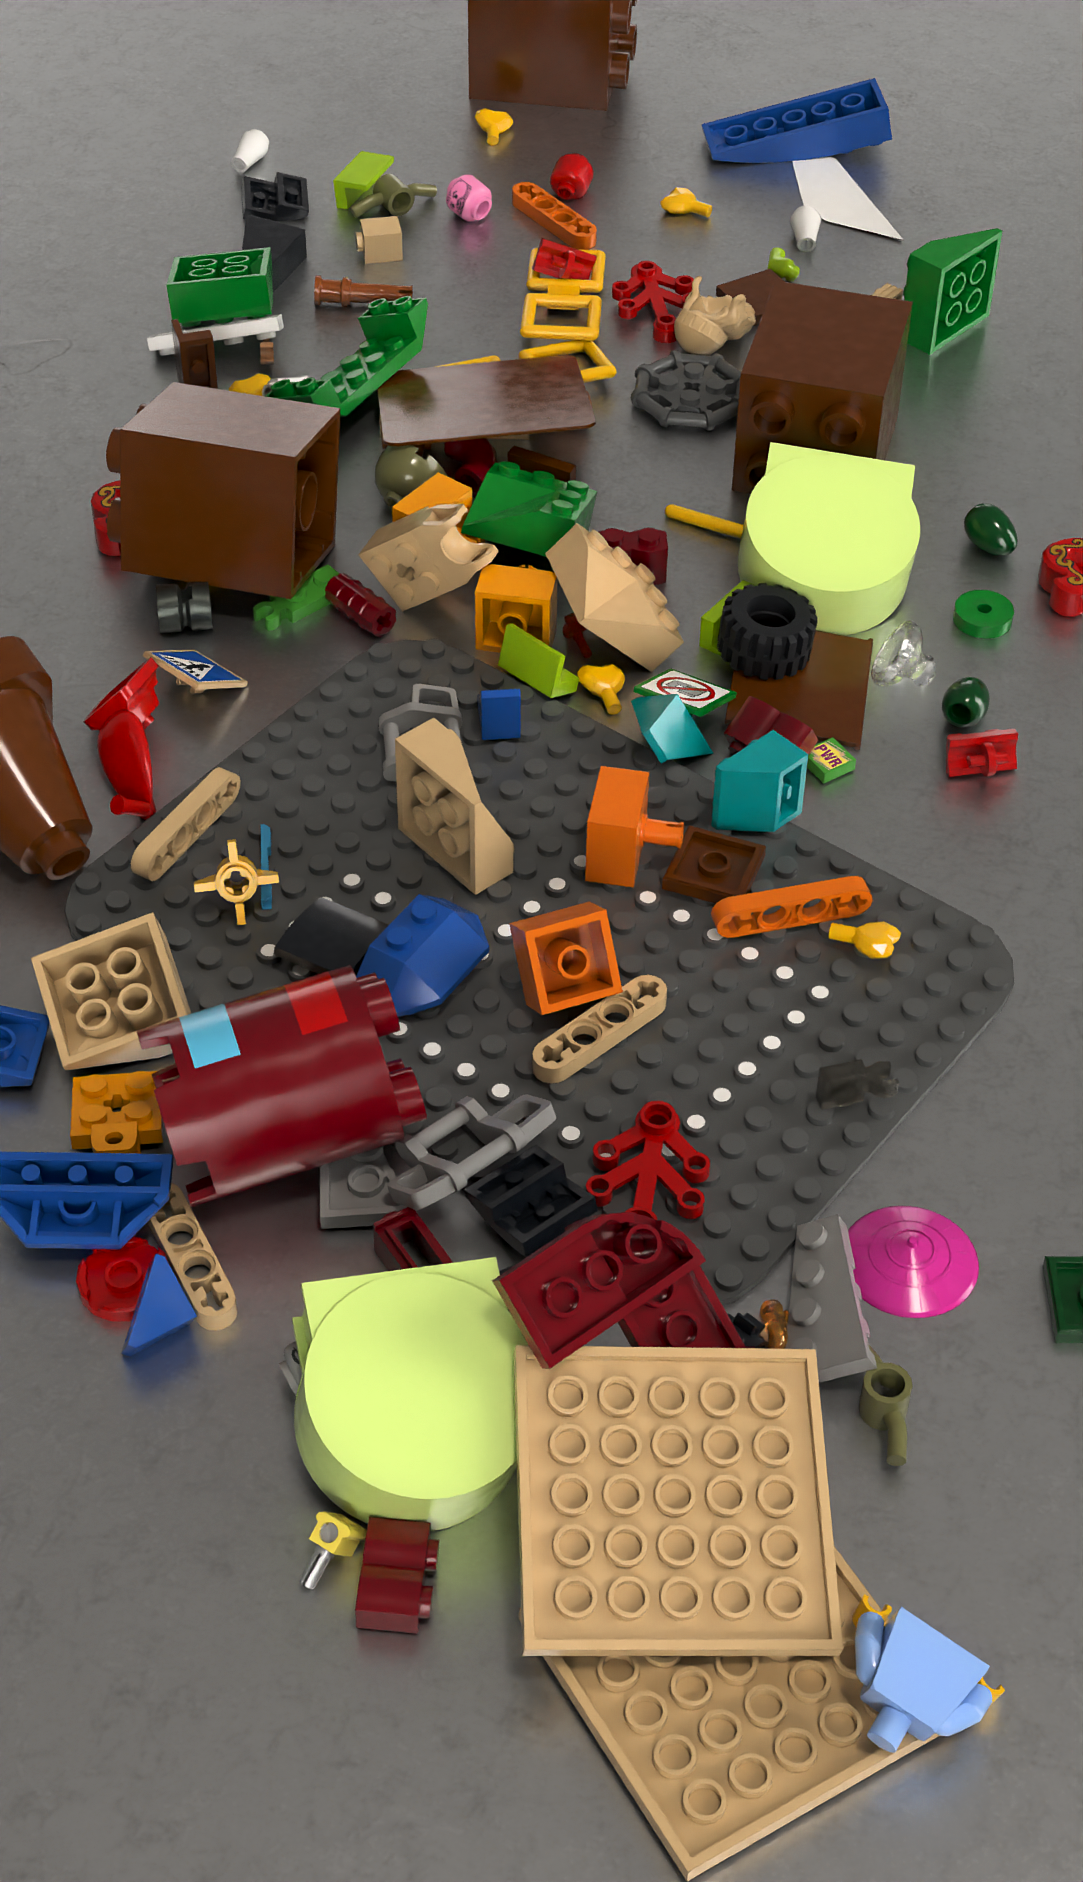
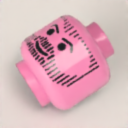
M462 175L450 182L447 188L446 203L448 208L466 222L481 220L489 213L492 207L491 191L473 175Z

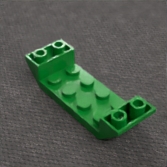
M404 296L395 301H387L385 298H381L371 302L368 305V310L358 317L366 340L359 345V350L343 358L340 361V366L334 371L324 374L321 380H315L314 377H310L299 382H290L289 379H284L274 383L271 386V391L265 396L340 408V416H347L422 350L428 310L427 299H412L411 296Z

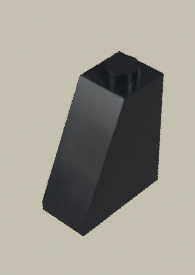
M249 215L246 218L242 250L271 247L274 293L307 257L305 229Z

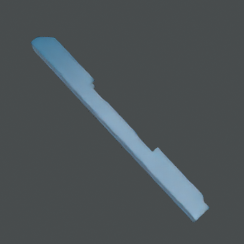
M261 824V870L269 871L268 856H271L270 827ZM272 884L261 885L262 910L272 909Z

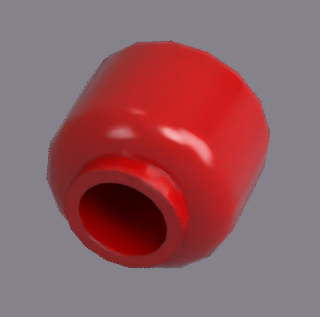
M578 153L561 156L556 162L550 177L551 188L564 200L583 198L593 179L594 171L592 165L586 157Z

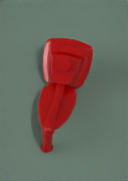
M151 657L103 697L83 721L91 731L99 730L97 737L99 759L106 776L118 793L110 802L111 812L115 815L138 816L144 820L149 819L156 813V806L152 797L151 758L145 729L155 719L151 713L159 705L154 690L158 683L156 670L159 665Z

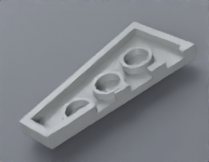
M838 1214L798 1225L796 1231L785 1349H816L819 1383L877 1368L875 1355L869 1349L868 1338H870L868 1323L863 1318L860 1302L863 1301L860 1286L855 1282L853 1270L856 1267L847 1225Z

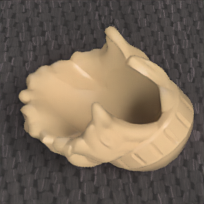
M697 276L692 282V291L686 297L683 309L674 321V332L680 347L688 354L710 356L722 348L727 340H738L745 333H748L756 323L755 311L746 302L743 294L737 295L734 298L730 295L715 298L710 295L707 297L700 296L699 284L702 281V277Z

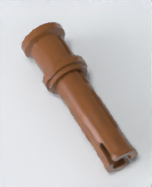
M316 275L315 305H320L321 302L341 303L342 307H347V305H351V302L371 303L381 298H385L387 301H395L404 296L413 297V285L353 283L352 279L348 277H343L342 280L322 279L321 275Z

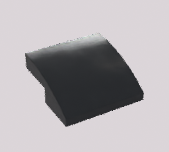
M277 172L274 182L244 176L241 186L243 219L246 220L249 215L280 222L308 216L307 178Z
M321 897L290 925L274 947L273 955L319 974L350 965L357 976L369 945L389 924Z
M537 1145L464 1189L466 1198L484 1220L507 1243L525 1257L566 1232L564 1228L568 1225L589 1217L598 1211L595 1196L568 1179L564 1163Z

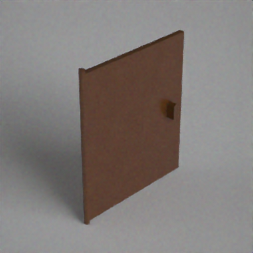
M815 631L810 659L803 670H797L796 675L791 677L784 675L783 679L778 680L774 678L764 680L754 675L752 677L746 676L742 670H734L730 690L737 692L736 698L728 702L724 724H730L748 697L752 696L808 725L813 729L818 741L823 742L833 737L839 744L854 747L856 751H859L873 639L864 640Z

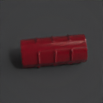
M340 573L333 576L325 588V598L339 612L345 613L350 620L356 621L362 629H366L373 635L380 637L393 628L396 622V610L386 603L382 597L375 595L371 589L364 587L359 580L353 579L346 573Z

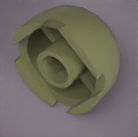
M387 445L375 466V484L383 496L384 502L391 508L439 472L446 476L443 467L432 456L428 455L425 460L416 454L419 448L413 445Z

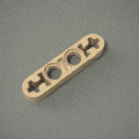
M221 767L215 768L138 845L131 860L132 872L150 881L158 880L234 802L240 789V777Z
M641 975L622 986L623 993L606 997L538 1043L532 1053L533 1074L542 1082L551 1084L562 1082L659 1016L665 1010L667 1001V987L663 980L652 975ZM617 1012L625 1015L627 1019L620 1023L608 1021L605 1016ZM580 1034H588L596 1040L591 1044L582 1045L575 1042L573 1038Z
M171 1183L170 1199L166 1205L171 1206L172 1216L166 1219L165 1212L161 1208L147 1224L159 1248L165 1252L172 1271L197 1315L195 1319L198 1324L207 1330L217 1331L225 1329L234 1322L237 1316L234 1290L182 1190L176 1184ZM179 1231H186L193 1235L189 1242L181 1245L172 1244L168 1241V1238L173 1233ZM194 1265H205L210 1269L206 1276L199 1279H193L185 1275L187 1269ZM212 1291L216 1304L219 1307L223 1306V1308L215 1311L212 1306H208L206 1294Z

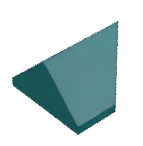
M678 694L637 697L631 701L642 734L661 764L670 759L714 754Z

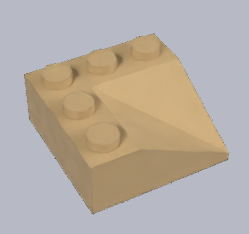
M576 523L545 553L579 624L649 671L653 672L684 643L677 630L680 626L678 620L665 607L667 603L666 597L653 584L655 581L653 573L642 563L638 566L635 565L627 553L620 547L611 548L604 537L596 530L592 529L589 532Z
M432 718L395 738L398 829L475 895L512 874L514 843L481 802L458 735L452 729H447L438 720Z
M153 912L31 957L62 1066L65 1070L154 1059L172 1053L170 1044L142 1050L137 1035V1030L191 1014L167 937Z

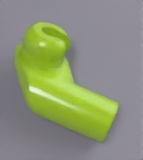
M776 247L770 251L768 269H771L780 278H785L789 282L794 281L800 273V268L794 265L793 260L785 258V251L782 248Z

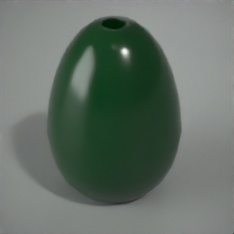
M981 503L974 506L967 513L964 519L965 532L972 543L980 549L997 556L1009 555L1016 549L1018 542L1016 530L1009 517L1000 508L989 503Z
M965 677L953 683L946 690L942 700V712L945 719L953 726L959 728H968L979 723L986 715L989 707L990 698L987 686L983 681L975 677Z

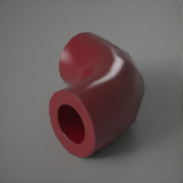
M487 438L445 442V455L463 463L456 471L454 479L472 488V498H475L486 473L495 463H498L495 448Z

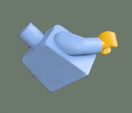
M864 1594L852 1615V1621L856 1627V1676L863 1684L860 1699L879 1712L867 1733L868 1738L883 1750L894 1753L907 1732L919 1740L926 1741L935 1733L940 1736L949 1737L979 1723L988 1708L1005 1691L1001 1684L996 1689H992L985 1683L983 1676L990 1666L903 1607L891 1616L884 1626L892 1611V1607L885 1604L881 1612L876 1611L868 1603L869 1596Z

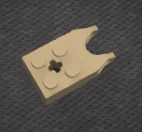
M440 504L431 508L427 506L378 529L358 554L402 612L467 584L472 576L491 563L499 552L494 544L472 543L459 533L456 525L461 522V517L468 512L464 504Z

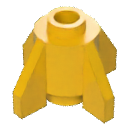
M236 839L227 840L229 857L221 861L217 867L216 874L194 881L195 893L217 889L221 897L235 903L237 925L246 924L244 901L253 896L258 885L279 883L278 872L257 869L250 859L238 855ZM240 871V875L244 879L241 882H233L230 879L231 872Z

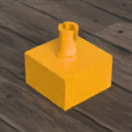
M439 472L392 506L393 523L427 506L431 508L440 504H464L468 512L461 517V522L456 525L459 533L472 543H485L484 539L461 533L464 521L472 506V488Z
M488 564L483 567L475 590L476 650L500 653L506 626L511 623L552 647L557 631L558 579L553 571L537 570L531 565L528 568H525V565L512 567Z

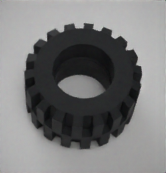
M759 583L758 586L746 585L743 590L736 589L732 592V596L727 597L723 606L717 640L718 652L722 653L721 658L725 662L731 663V668L736 671L742 670L744 675L749 677L754 675L758 676L759 679L767 680L768 678H774L778 680L783 679L784 675L789 677L796 675L797 670H803L810 659L817 626L814 606L809 605V600L804 596H798L796 591L784 589L781 585L775 584V586L767 585V583Z

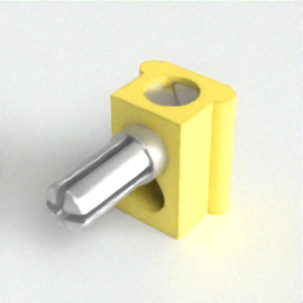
M326 1511L318 1512L316 1514L318 1522L309 1537L317 1545L299 1582L305 1585L306 1588L315 1589L330 1559H333L334 1555L352 1557L360 1541L366 1538L367 1531L365 1528L343 1514Z

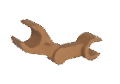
M270 338L263 339V342H260L261 365L274 364L273 342H270Z

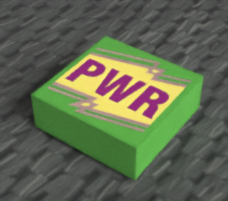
M833 737L816 744L808 755L807 768L823 784L855 770L856 759Z

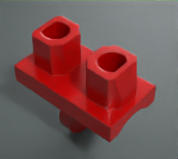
M541 238L532 270L558 279L589 280L597 256Z
M992 729L971 734H949L946 737L947 775L953 777L982 773L983 776L989 777L994 776L996 771L1017 769L1016 744L1018 732L1015 729Z

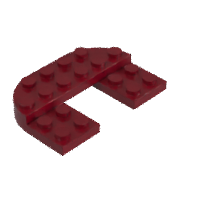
M634 1212L600 1214L578 1220L565 1227L566 1232L492 1280L542 1369L552 1368L617 1322L631 1347L755 1348V1346L744 1345L700 1266L706 1259L696 1245L672 1224Z

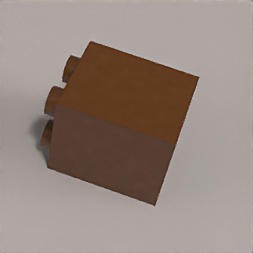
M468 0L469 99L607 111L613 88H627L630 60L634 61L637 44V24H631L632 6H636L637 0Z
M775 280L741 371L732 491L752 493L757 483L765 475L770 442L872 459H886L898 418L913 302Z
M172 382L149 404H141L136 415L122 428L115 427L112 430L106 450V462L109 471L120 473V498H115L110 506L107 518V535L110 541L121 543V571L186 582H208L210 586L292 599L335 546L340 408Z

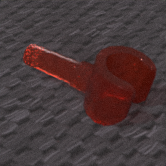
M574 612L564 617L566 624L562 628L563 635L566 638H573L584 658L591 657L592 652L582 633L587 628L579 624Z

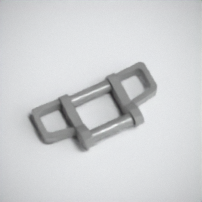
M414 684L409 703L387 711L379 717V731L384 736L386 760L383 762L382 769L386 780L396 781L395 738L399 737V734L410 730V728H415L435 718L447 729H452L461 740L462 714L459 710L456 691L453 688ZM419 700L442 702L446 706L419 703Z
M525 1094L512 1101L493 1116H490L474 1098L464 1097L455 1104L453 1111L414 1136L407 1134L404 1136V1140L396 1142L399 1155L411 1169L387 1183L392 1200L414 1210H420L451 1193L458 1192L467 1185V1179L506 1153L518 1152L557 1119L551 1101ZM526 1116H529L527 1119H525V1120H524L522 1123H520L519 1125H516V1124H515V1123H517L518 1121H520L522 1118H524V1117H526ZM464 1124L482 1143L486 1144L458 1164L431 1155L426 1150Z

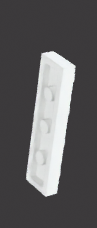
M278 314L185 329L182 332L185 334L211 330L213 341L224 340V345H232L244 342L243 336L256 334L257 340L276 337V331L281 330L284 326L282 315ZM172 332L154 334L147 337L149 351L159 350L160 356L175 354Z

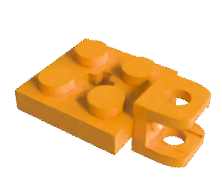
M136 1071L133 1073L106 1075L93 1074L73 1077L70 1130L72 1150L92 1148L93 1153L142 1154L140 1144L163 1143V1119L155 1097L154 1090L156 1087L152 1078V1074L157 1071ZM122 1107L121 1111L112 1112L113 1108Z

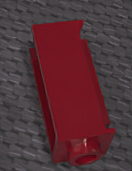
M406 1207L400 1211L390 1212L381 1220L373 1223L374 1251L388 1271L418 1267L402 1246L413 1240L430 1265L453 1263L416 1210Z

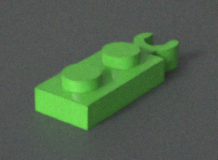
M328 564L317 569L310 575L292 599L270 596V602H261L255 605L253 608L254 620L259 621L265 618V628L271 631L281 625V621L286 618L290 622L295 623L331 604L325 598V588L330 579L340 573Z

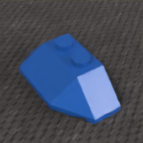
M418 894L369 945L356 977L375 972L378 979L384 978L391 993L397 1016L411 1015L442 1004L489 953V943L477 914L444 898Z
M0 1152V1218L26 1248L121 1249L170 1199L173 1154Z

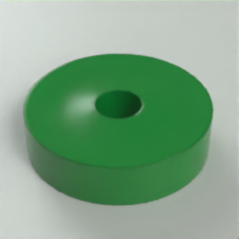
M972 590L962 594L956 600L953 621L960 631L969 636L982 639L996 638L1010 630L1014 607L1010 600L997 592Z

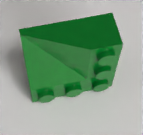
M995 228L933 240L910 253L907 261V280L903 291L904 300L913 302L907 344L931 355L990 315L1003 230Z
M271 247L174 257L166 284L172 320L178 319L183 327H193L200 325L201 321L214 320L215 323L224 324L232 322L234 318L238 317L255 319L272 314Z
M502 461L499 464L495 463L485 475L464 521L461 533L546 556L545 553L576 523L589 531L597 491L589 489V485L581 481L570 480L567 483L556 480L553 474L545 471H534L531 473L520 470V466L512 462Z

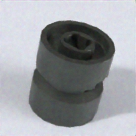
M208 582L187 583L185 589H181L177 584L156 585L160 633L182 632L184 626H189L192 631L213 629Z

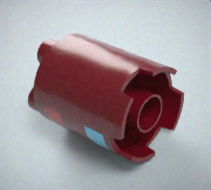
M347 965L137 1030L142 1050L170 1044L175 1059L174 1064L153 1073L152 1078L156 1087L154 1090L155 1097L177 1166L206 1161L210 1172L209 1176L185 1185L191 1207L404 1140V1126L427 1119L422 1095L411 1066L405 1068L401 1058L386 1062L379 1042V1037L400 1031L394 1002L384 978L378 979L375 972L357 978L352 967Z

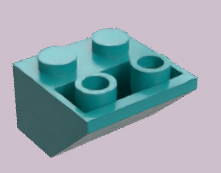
M772 730L761 738L751 741L747 747L730 758L723 759L716 766L711 826L716 830L774 832L800 815L803 806L808 753Z

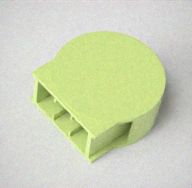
M770 442L765 475L753 489L747 504L738 553L740 581L745 580L755 586H758L759 583H767V585L775 586V584L781 585L784 589L796 591L798 596H804L809 600L808 604L814 606L816 610V631L844 636L863 632L877 626L894 612L904 596L920 539L919 515L911 499L915 465Z
M496 1257L301 1283L305 1306L303 1315L292 1317L302 1373L294 1405L295 1437L304 1465L312 1479L333 1503L353 1517L368 1523L369 1517L431 1523V1531L449 1528L468 1520L485 1509L498 1497L512 1477L517 1467L514 1350L516 1345H528L492 1282V1280L500 1276Z

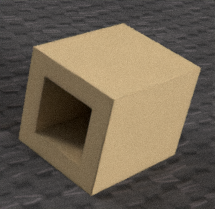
M398 216L360 219L361 232H355L357 252H363L365 264L403 261L402 231Z

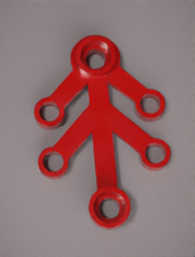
M641 261L631 268V278L628 281H616L612 285V298L619 301L618 315L623 319H633L637 316V312L650 302L656 318L653 323V338L660 343L675 342L674 321L676 317L668 313L665 302L683 309L685 299L692 291L694 278L688 275L673 278L663 274L661 267L654 262ZM658 284L673 289L676 293L660 288ZM636 289H644L635 298L630 299L631 293Z
M664 1101L648 1102L637 1113L635 1126L610 1140H601L594 1145L592 1156L594 1166L600 1170L609 1171L604 1175H594L586 1182V1191L595 1196L598 1207L609 1204L612 1201L614 1190L638 1177L634 1205L625 1212H634L658 1220L656 1214L652 1212L658 1179L677 1199L676 1209L680 1216L686 1219H696L703 1214L704 1194L699 1189L692 1188L661 1155L664 1144L683 1162V1177L691 1183H702L709 1177L710 1159L705 1154L697 1152L678 1132L680 1129V1119L675 1109L669 1103ZM645 1142L643 1153L618 1166L621 1153ZM609 1153L613 1156L602 1157L600 1154ZM697 1165L702 1167V1169L695 1170L691 1166ZM597 1188H601V1189H604L605 1192H603V1193H597V1192H594L593 1190H594V1189H597ZM693 1201L697 1204L690 1206L686 1205L684 1202Z

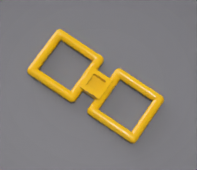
M538 248L532 249L526 286L531 291L548 292L547 294H526L520 327L521 336L538 339L596 340L599 336L601 298L595 295H580V293H600L602 291L605 253L601 250H581L597 256L592 268L591 280L540 278V272L532 270ZM536 307L558 310L587 308V326L534 325Z
M565 341L524 349L518 355L519 359L585 352L597 367L580 370L584 383L613 378L617 372L615 366L594 341ZM492 355L440 366L493 362L501 360L499 359V357Z

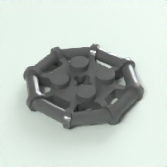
M674 350L670 352V355L648 365L641 364L635 370L636 383L630 397L631 402L635 407L643 408L659 420L660 426L668 428L671 425L703 427L705 431L714 430L715 425L738 415L741 371L723 360V355L718 353L713 354V356L682 354L679 350ZM670 369L673 370V371H671V372H669V373H666V374L661 375V373L666 372V371H668V370H670ZM720 373L728 380H723L717 374ZM648 386L658 390L649 392ZM735 394L733 398L727 397L725 395Z

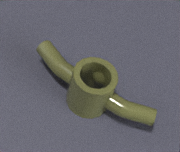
M385 174L374 184L373 194L351 206L350 211L355 218H358L373 207L382 205L392 215L402 216L412 208L415 200L414 196L435 197L437 187L422 183L405 185L397 176Z
M869 1345L870 1351L875 1355L877 1368L868 1370L865 1373L859 1401V1414L863 1421L871 1428L888 1431L886 1461L892 1466H902L906 1463L907 1426L905 1419L913 1387L912 1379L901 1366L893 1363H883L880 1356Z

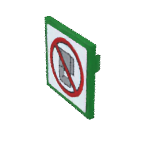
M672 668L634 686L633 692L643 696L678 694L691 717L693 714L702 717L733 700L737 695L735 691Z

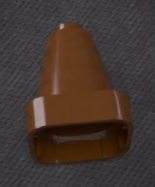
M15 636L1 637L0 851L25 873H45L49 879L59 880L78 871L88 860L90 850L86 844L92 835L93 828L53 726L51 677L23 639Z

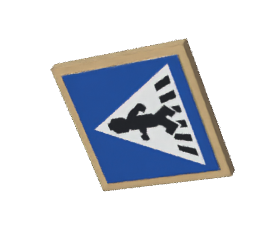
M194 649L144 651L143 657L146 659L151 657L159 667L176 676L177 685H190L191 694L203 693L205 689L246 687L248 684L246 680Z

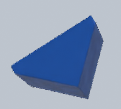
M520 689L480 691L477 695V705L482 740L521 738Z
M155 1254L148 1265L121 1354L132 1356L189 1326L197 1317L165 1256Z

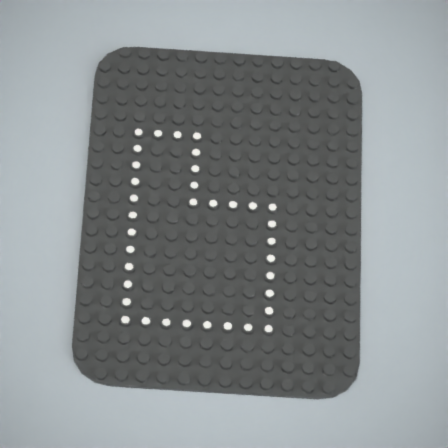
M429 639L426 641L401 640L387 644L376 643L368 651L353 658L91 863L83 873L77 876L75 882L71 885L64 909L71 936L75 941L153 912L167 937L191 1013L318 975L319 973L273 955L274 947L290 925L321 897L386 924H390L418 894L444 898L477 914L489 943V953L442 1004L411 1015L398 1016L400 1031L379 1037L386 1062L401 1058L405 1068L411 1066L424 1102L427 1119L404 1126V1136L407 1134L414 1136L453 1111L455 1104L466 1096L474 1098L490 1116H493L512 1101L525 1094L549 1100L557 1119L528 1142L524 1148L516 1153H506L467 1179V1185L462 1190L464 1191L470 1185L535 1145L564 1163L566 1177L586 1190V1182L590 1177L604 1175L609 1172L594 1166L592 1161L594 1145L601 1140H610L635 1126L637 1113L648 1102L664 1101L669 1103L675 1109L680 1119V1129L678 1132L697 1152L705 1154L710 1159V1173L708 1179L702 1183L687 1181L682 1174L683 1162L663 1144L661 1155L692 1188H697L704 1194V1211L696 1219H686L680 1216L676 1209L677 1199L657 1179L652 1212L656 1214L658 1220H664L682 1231L700 1250L706 1259L700 1266L722 1305L734 1303L764 1280L795 1245L797 1226L818 1219L1002 1011L1014 986L1013 958L991 927L983 925L968 914L791 822L786 823L774 832L716 830L711 826L714 782L672 760H667L661 764L653 750L553 698H549L540 691L459 649L445 645L439 639ZM414 684L449 687L456 691L463 721L460 728L461 743L480 800L514 843L513 873L476 895L398 829L397 782L388 781L383 776L382 765L386 758L384 736L379 731L378 719L383 713L409 703ZM520 689L521 738L482 740L477 695L480 691ZM419 700V703L446 706L442 702ZM607 766L650 772L647 809L648 818L684 822V834L690 825L765 845V857L749 893L847 876H859L866 881L872 894L873 901L871 906L862 914L854 917L726 938L717 932L711 917V911L715 903L662 889V880L677 850L676 847L645 843L642 848L634 888L585 881L587 820L600 767ZM221 767L240 777V789L234 802L158 880L150 881L132 872L131 860L138 845L215 768ZM261 824H265L270 827L271 856H268L269 871L278 872L279 883L272 884V909L262 910L261 885H258L253 896L244 901L246 924L237 925L235 903L221 897L217 889L195 893L194 881L216 874L217 867L221 861L229 857L227 840L236 839L238 855L247 857L254 863L257 869L261 870ZM240 871L231 872L230 879L233 882H241L244 877L240 875ZM821 899L809 901L803 907L808 908L814 906L815 904L819 903ZM590 901L607 910L621 985L624 986L641 975L656 976L662 979L667 987L666 1007L659 1016L566 1080L552 1084L542 1082L533 1074L532 1053L534 1047L605 998L541 1015L528 1007L525 1001L509 923ZM781 906L771 907L768 910H766L763 914L768 915L774 913L777 910H779ZM884 921L895 926L901 932L899 940L893 944L894 951L892 955L887 958L871 959L862 954L853 943L829 939V929L832 923L859 927L866 923ZM617 1012L605 1016L608 1021L620 1023L627 1019L625 1015ZM580 1034L573 1038L575 1042L582 1045L591 1044L596 1040L588 1034ZM526 1116V1117L522 1118L520 1121H518V1122L515 1123V1124H516V1125H519V1124L522 1123L525 1119H527L529 1116ZM464 1124L426 1150L431 1155L458 1164L486 1144L482 1143ZM396 1142L390 1144L396 1148ZM645 1142L621 1153L618 1166L643 1153ZM609 1153L600 1154L602 1157L613 1156ZM697 1165L691 1166L695 1170L702 1169V1167ZM638 1177L614 1190L612 1201L605 1206H597L598 1211L591 1216L621 1213L632 1208ZM601 1188L593 1190L597 1193L605 1192V1190ZM693 1201L684 1202L686 1205L690 1206L697 1204Z

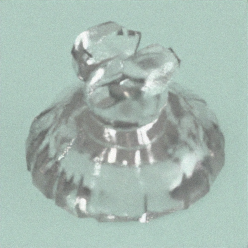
M909 620L902 623L885 640L871 670L872 681L876 685L883 687L893 686L905 677L914 680L916 685L923 686L929 685L935 678L936 663L933 662L934 658L932 656H926L922 653L923 634L915 622Z

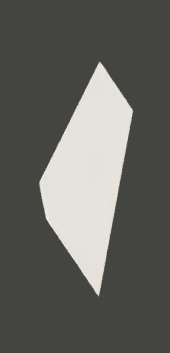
M826 156L792 161L803 206L815 208L820 214L821 219L903 240L836 158Z

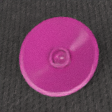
M890 1206L864 1215L848 1230L856 1267L853 1270L855 1282L860 1286L862 1299L883 1312L906 1318H928L941 1315L953 1310L964 1302L976 1285L979 1275V1261L974 1245L958 1225L941 1214L914 1206Z

